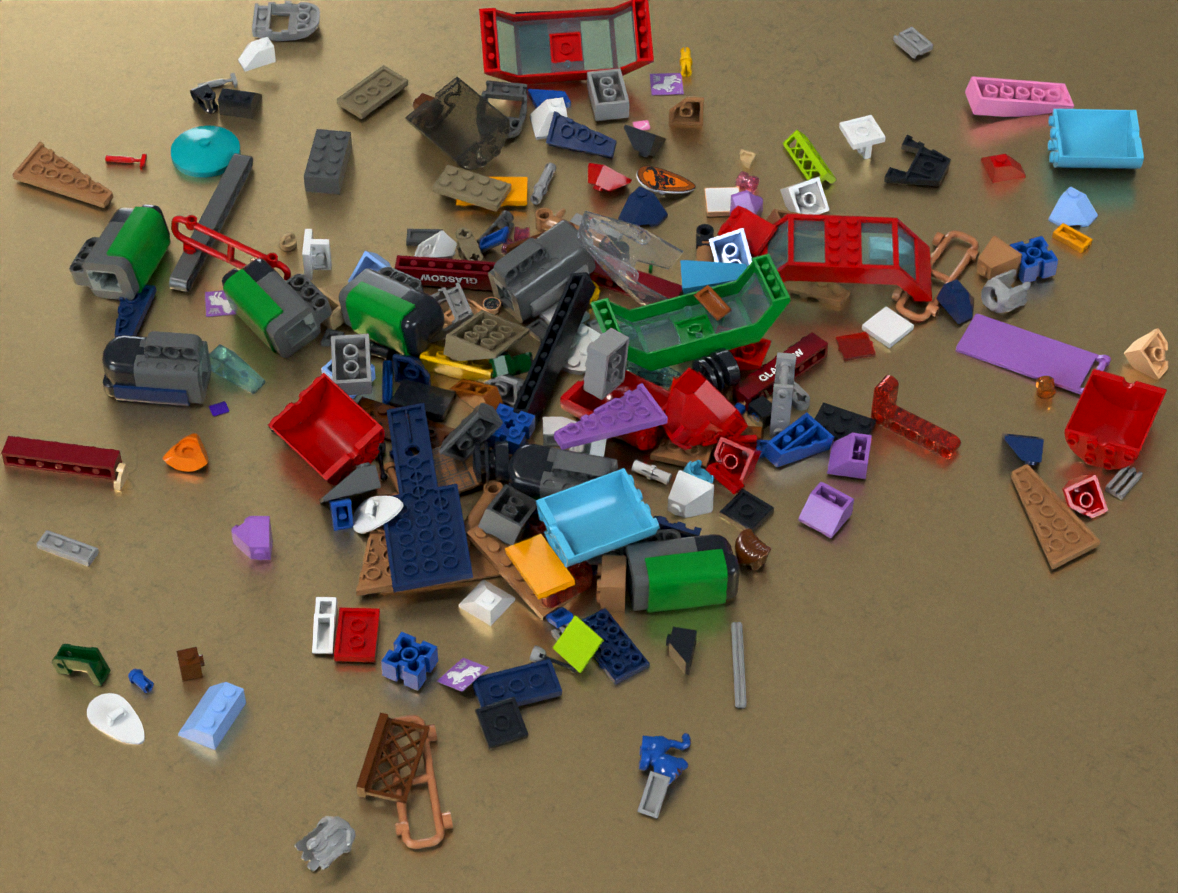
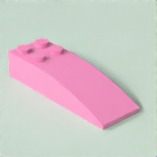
M972 76L965 91L973 115L1022 117L1053 113V109H1073L1074 107L1065 83Z

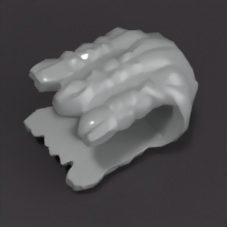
M1012 269L1004 274L1001 273L989 279L981 292L982 302L991 311L996 313L1010 312L1026 304L1027 299L1025 297L1028 294L1027 290L1030 288L1031 283L1025 282L1012 288L1011 284L1014 282L1013 277L1016 275L1017 270Z
M325 816L318 822L316 828L304 836L302 840H299L294 847L297 848V851H303L301 859L304 861L309 860L307 864L308 869L315 871L321 866V869L324 870L329 868L331 863L340 855L351 851L356 834L355 830L351 828L346 820L339 816Z

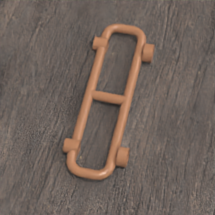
M951 231L946 236L943 233L937 232L932 241V245L937 248L930 256L931 267L953 238H959L972 245L971 248H968L964 258L950 277L931 269V276L945 282V284L956 280L970 260L975 262L980 253L977 251L979 248L978 241L961 231ZM899 286L894 290L892 300L897 302L896 308L903 316L915 321L927 320L931 315L937 316L940 307H938L940 302L936 299L938 294L927 305L923 314H917L904 308L905 302L911 295Z
M416 715L401 716L394 719L430 727L423 749L426 774L415 776L413 785L428 783L436 834L431 838L413 840L410 837L405 803L396 802L399 823H395L397 836H402L404 844L410 848L431 847L442 841L446 829L453 828L450 811L441 813L429 742L437 741L435 724L426 725L425 721ZM392 725L391 730H390V732H391V734L393 735V737H394L393 729L396 727V726H394V725ZM419 731V736H420V738L422 737V734H423L422 731ZM394 743L386 746L388 755L396 751ZM397 756L390 759L394 766L399 765ZM392 773L393 783L399 780L395 773ZM402 784L394 788L396 795H404Z

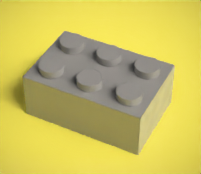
M621 68L587 72V89L595 121L628 118L629 99Z
M610 328L588 345L583 390L602 400L624 382L629 337Z
M369 334L331 336L333 382L347 395L372 394Z

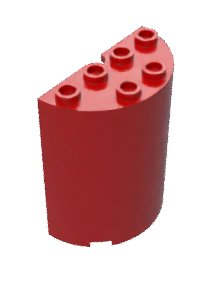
M1093 369L1065 428L1064 434L1068 446L1089 465L1106 470L1130 466L1140 454L1167 389L1139 381L1129 383L1125 380V377Z
M626 370L624 382L604 399L601 400L583 390L584 380H578L560 397V405L562 410L581 419L585 414L589 416L594 413V409L614 398L623 397L625 392L628 390L633 391L637 389V385L643 383L665 413L670 391ZM662 425L615 437L640 450H647L649 448L652 449L658 439H662L665 436L666 432Z
M325 373L315 378L307 389L300 392L297 402L287 404L285 409L279 415L273 417L268 424L319 475L332 485H337L352 471L357 469L356 466L368 462L371 464L380 452L377 448L380 443L384 442L385 437L383 427Z

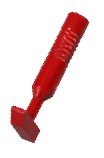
M142 154L141 159H135L130 156L106 155L105 157L106 162L131 164L140 162V169L145 167L147 154Z

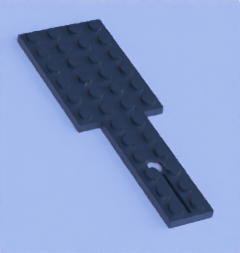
M424 403L388 409L387 416L399 490L398 495L392 496L403 502L402 510L384 524L394 593L473 578L458 485L451 484L438 487ZM416 447L420 451L415 456L406 455L409 448Z

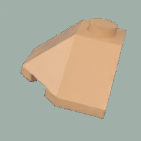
M1159 328L1133 342L1124 352V355L1134 369L1155 380H1159L1168 369V361H1165V351L1168 350V342Z

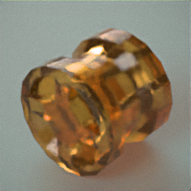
M1041 376L1036 380L1037 396L1039 398L1050 399L1056 394L1054 378L1051 376Z

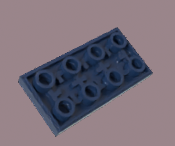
M606 608L582 619L585 624L604 640L593 655V658L615 685L650 667L648 660Z

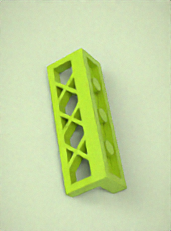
M798 129L782 143L807 180L813 179L814 173H820L821 183L826 180L833 184L837 180L808 137ZM796 139V147L791 148L789 145ZM799 151H804L803 158L798 159ZM807 162H812L811 169H805Z

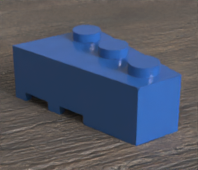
M806 412L767 442L764 456L776 467H780L830 450L834 436Z

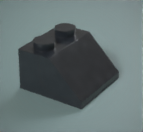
M222 88L218 98L220 115L253 119L262 94Z

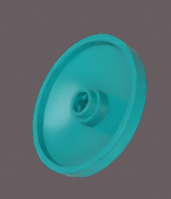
M210 125L194 127L181 133L171 146V159L174 166L180 172L198 178H208L223 174L235 153L241 154L239 140L231 131Z

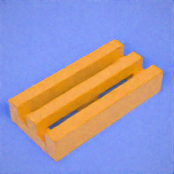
M1064 223L1052 234V238L1081 254L1084 252V249L1088 248V245L1092 244L1093 240Z

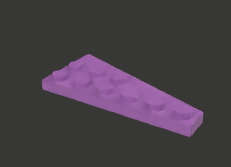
M643 383L637 385V389L625 392L623 397L614 398L594 409V413L589 416L585 414L581 417L580 421L576 423L571 422L555 431L554 439L563 450L667 424L668 417Z

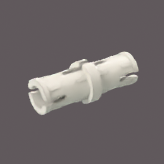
M636 459L632 466L633 472L647 476L649 480L654 479L665 485H668L672 474L658 469L655 465L650 466Z

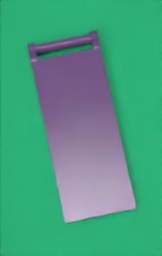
M975 314L956 347V352L1080 395L1084 390L1081 386L1094 361L1099 362L1097 370L1104 371L1105 367L1111 362V358L1108 355H1098L980 314Z

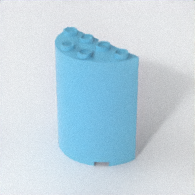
M1053 109L1052 116H1049L1048 122L1049 126H1051V140H1048V151H1051L1049 162L1053 163L1055 168L1140 169L1142 167L1144 154L1141 138H1139L1140 129L1136 110Z
M625 468L536 500L539 518L545 523L547 531H544L547 541L565 568L657 533V530L660 528L656 518H652L649 505L647 503L644 504L643 501L641 502L643 500L640 489L635 488L634 479L631 474H627Z

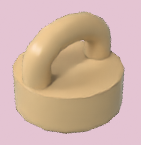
M288 232L279 238V247L282 250L291 251L296 248L297 241L293 232Z

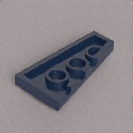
M145 285L142 292H137L133 300H128L127 298L124 300L123 297H119L120 306L117 311L118 318L116 319L115 337L137 335L157 292L155 285Z

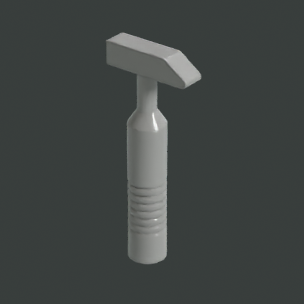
M235 73L230 74V79L204 82L210 88L222 86L228 82H233L234 88H236L238 84Z

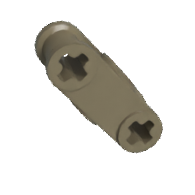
M468 228L458 229L456 231V238L458 240L456 247L461 260L483 261V255L471 230Z

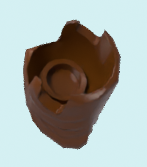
M744 529L735 541V555L738 563L750 565L753 571H756L762 565L764 566L771 548L759 540L752 529Z

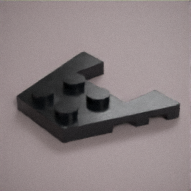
M907 135L901 149L915 153L916 156L907 172L890 167L884 177V182L939 186L950 166L951 159L934 149L932 151L924 147V143L920 141L917 143L912 140V136Z

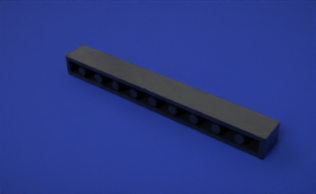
M587 272L571 273L514 404V413L519 414L520 411L535 415V427L538 425L596 287Z

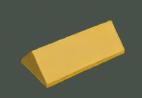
M432 344L429 349L420 354V361L429 372L480 383L493 379L492 374L494 372L492 364L488 362L489 359L452 360L443 354V346Z

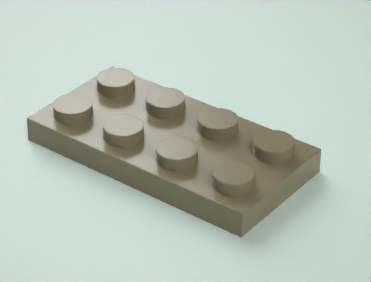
M383 65L337 98V104L362 119L408 86V79Z
M451 165L446 166L433 185V192L493 211L499 209L512 189L510 183Z

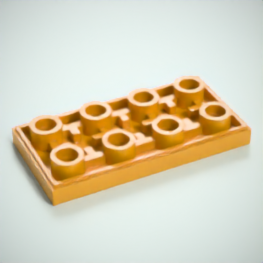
M490 177L511 184L512 189L501 206H527L528 177ZM456 199V205H463V206L474 205V204L467 203V202H464V201H461V200Z
M542 534L505 548L507 556L538 600L575 585L574 578Z

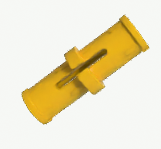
M684 47L680 49L681 58L679 59V64L683 77H686V72L688 77L692 74L691 50L686 47V52H684Z

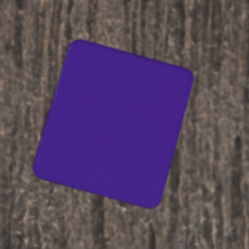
M225 401L209 406L213 416L229 412Z

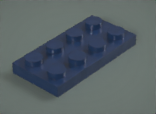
M551 659L482 675L472 682L480 708L511 697H515L517 705L522 706L562 696V689Z

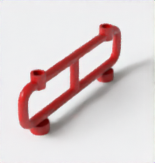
M177 215L173 217L171 230L173 235L183 242V251L185 253L194 254L198 249L242 269L247 264L234 259L236 248L255 258L266 260L273 268H279L284 273V280L287 281L291 278V270L286 264L278 260L276 253L266 255L197 223V217L194 215L187 217ZM179 223L186 225L188 230H197L227 244V255L183 235L179 231Z

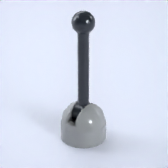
M384 440L377 448L380 451L378 453L381 469L380 479L383 481L388 478L383 468L382 454L386 449Z
M534 646L530 661L538 662L551 659L552 663L568 668L572 673L578 672L573 666L546 656V651L543 648Z

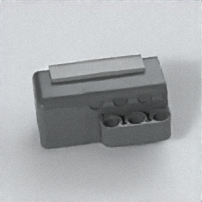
M561 220L536 239H527L495 263L494 269L488 272L494 297L498 298L501 305L522 323L529 317L535 318L560 300L571 273L587 272L590 274L595 270L596 264L589 239L568 221Z

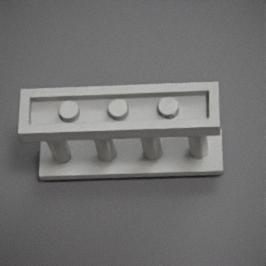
M777 352L769 435L771 438H774L790 425L796 354Z

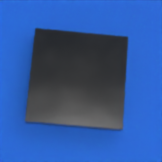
M742 489L719 512V516L741 530L750 528L754 532L774 512V507Z
M515 697L475 709V714L488 749L528 737L529 734Z

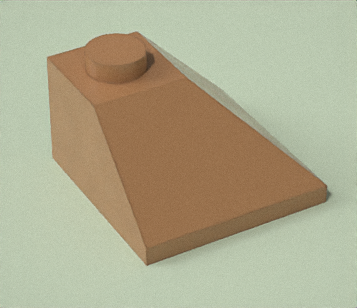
M993 236L978 258L976 272L989 280L1001 273L1004 274L1009 270L1015 269L1017 270L1016 275L1013 277L1015 282L1018 280L1022 254L997 236Z

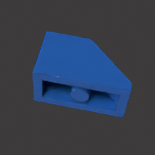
M348 497L330 500L334 531L353 528L351 499Z

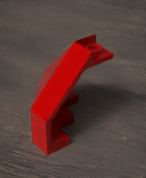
M689 367L678 379L673 377L665 411L668 420L667 424H663L662 427L674 444L683 450L692 449V446L702 444V446L716 444L721 436L735 440L748 427L739 410L700 372H696Z

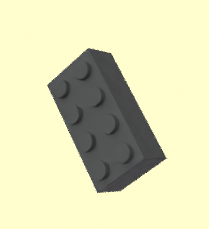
M325 129L316 130L304 173L305 192L340 195L352 150L351 132Z

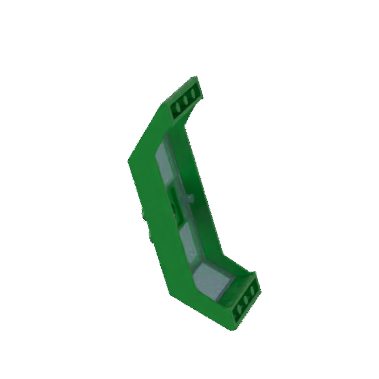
M770 254L751 258L752 262L736 281L711 287L732 310L718 321L694 297L699 291L630 310L610 302L609 298L590 303L602 333L613 328L629 337L627 360L649 371H655L696 360L703 356H709L711 352L720 348L730 350L759 342L791 299Z

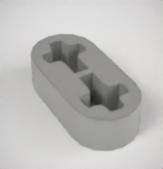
M794 381L792 406L797 410L803 411L810 406V396Z

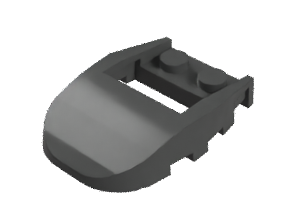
M487 80L486 91L482 92L480 103L477 105V126L479 132L484 136L495 138H513L521 133L527 114V84ZM489 98L522 101L519 118L486 115Z

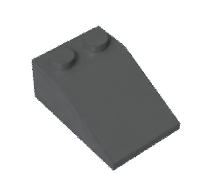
M370 462L356 466V470L352 471L319 499L320 503L381 488L376 465L370 466Z

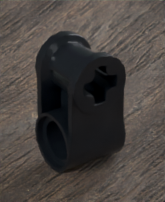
M207 83L190 90L194 102L205 113H214L218 110V105L215 102L216 94Z

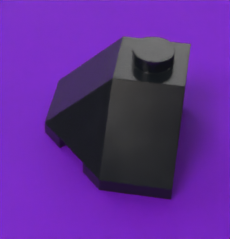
M626 124L624 126L633 149L639 151L638 155L647 158L649 155L655 156L666 140L664 137Z

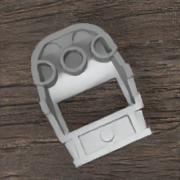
M285 1V4L268 2V6H259L258 3H255L252 34L254 37H268L273 41H291L305 38L317 29L320 22V10L316 5L308 2H300L299 4H292V1ZM271 15L289 16L288 30L273 32L270 29Z
M459 282L455 283L456 287L446 290L444 287L438 289L437 293L430 295L439 305L447 301L455 318L452 324L445 329L442 328L430 340V343L446 338L447 334L474 316Z

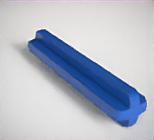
M385 360L382 368V403L390 405L393 397V362Z

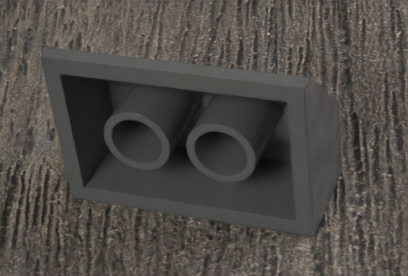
M482 402L476 406L449 433L448 437L442 442L439 452L465 462L472 455L475 442H480L481 446L503 424L494 407Z

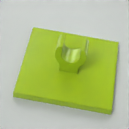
M575 615L553 646V649L581 673L604 640Z

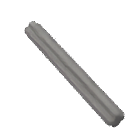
M733 622L731 624L735 706L739 709L745 708L747 703L743 628L741 622Z

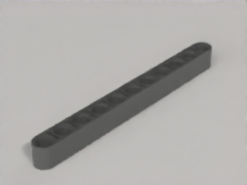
M237 153L233 155L198 222L199 224L220 232L252 169V156ZM194 230L191 236L192 239L211 248L216 240L197 230ZM198 249L194 254H187L183 251L170 276L169 288L189 292L208 254Z

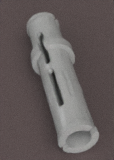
M547 163L545 165L544 171L538 183L535 184L534 192L530 197V201L533 204H540L543 195L547 193L548 184L556 170L555 164Z

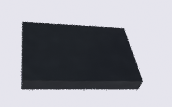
M403 379L390 401V406L399 408L424 403L426 416L444 420L456 398V392Z

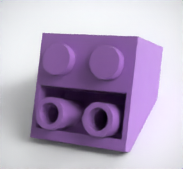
M851 433L832 442L827 474L866 479L872 435Z
M820 482L810 493L798 521L832 538L852 515L854 499Z

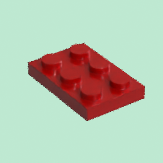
M339 607L334 661L375 662L380 608Z

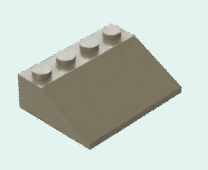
M481 310L447 334L443 354L456 361L497 358L529 334L530 329Z

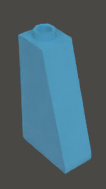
M681 260L683 293L685 295L702 290L707 285L714 287L736 281L747 268V264Z

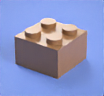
M602 555V563H598L597 575L601 576H598L597 604H601V610L606 608L608 612L625 613L626 556Z

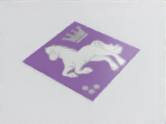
M681 73L650 74L652 95L684 94Z
M223 290L205 292L206 317L236 314L231 309Z
M462 658L439 678L437 682L462 692L489 667Z

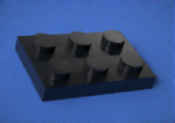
M824 402L815 417V420L834 436L833 441L839 440L851 433L871 435L876 425L875 419Z

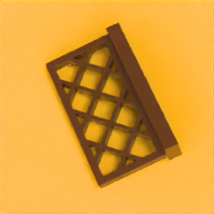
M380 712L356 785L357 795L364 798L369 795L407 804L430 727L389 718L388 714ZM392 725L401 727L403 732L393 737L390 730ZM415 730L422 731V737L413 741L410 733ZM407 736L411 743L400 748L397 740ZM394 743L398 750L387 755L384 750L385 747ZM414 747L417 752L416 756L407 759L403 752ZM401 754L405 762L394 766L390 759ZM388 761L392 769L381 774L378 769L379 765ZM408 765L411 773L402 778L398 770ZM395 773L399 780L388 785L385 777ZM379 780H382L386 786L380 791L372 789L373 784ZM402 784L405 789L404 795L394 794L392 789Z

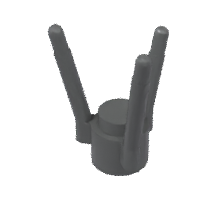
M506 210L502 211L496 221L480 236L477 243H480L481 238L487 236L496 226L501 229L508 226L509 236L507 242H505L507 245L512 228L514 227L512 213Z

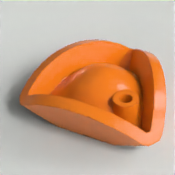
M193 433L175 444L163 456V460L177 470L189 472L204 467L208 463V455L199 435Z

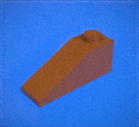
M462 379L449 388L451 391L456 392L457 397L474 409L481 402L493 406L495 410L499 403L504 404L497 386Z

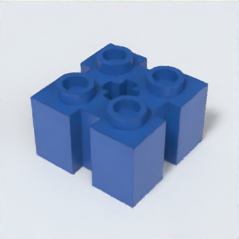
M1043 236L1029 239V243L1026 244L1021 241L1009 245L1022 254L1018 274L1022 283L1036 281L1037 276L1043 279L1056 275L1058 259L1052 250L1048 251L1049 245Z
M499 403L496 412L503 424L486 441H488L489 447L494 448L495 441L508 440V451L513 455L519 447L526 445V439H530L534 432L535 415L520 411L517 414L514 413V408Z
M401 632L393 643L394 651L389 649L381 661L382 676L396 682L398 679H403L405 686L419 691L426 680V672L431 673L438 662V648L425 641H422L421 644L416 643V637Z

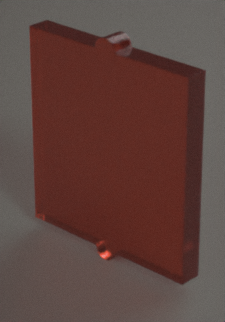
M867 332L836 337L838 351L841 352L844 361L876 355L873 341H870Z

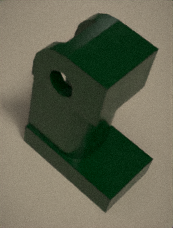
M532 352L512 357L510 355H503L489 359L488 362L492 364L494 372L492 378L500 375L516 376L529 372L533 363Z
M62 644L51 662L59 674L70 675L73 670L87 672L94 685L102 686L111 671L101 652L96 647L90 648Z

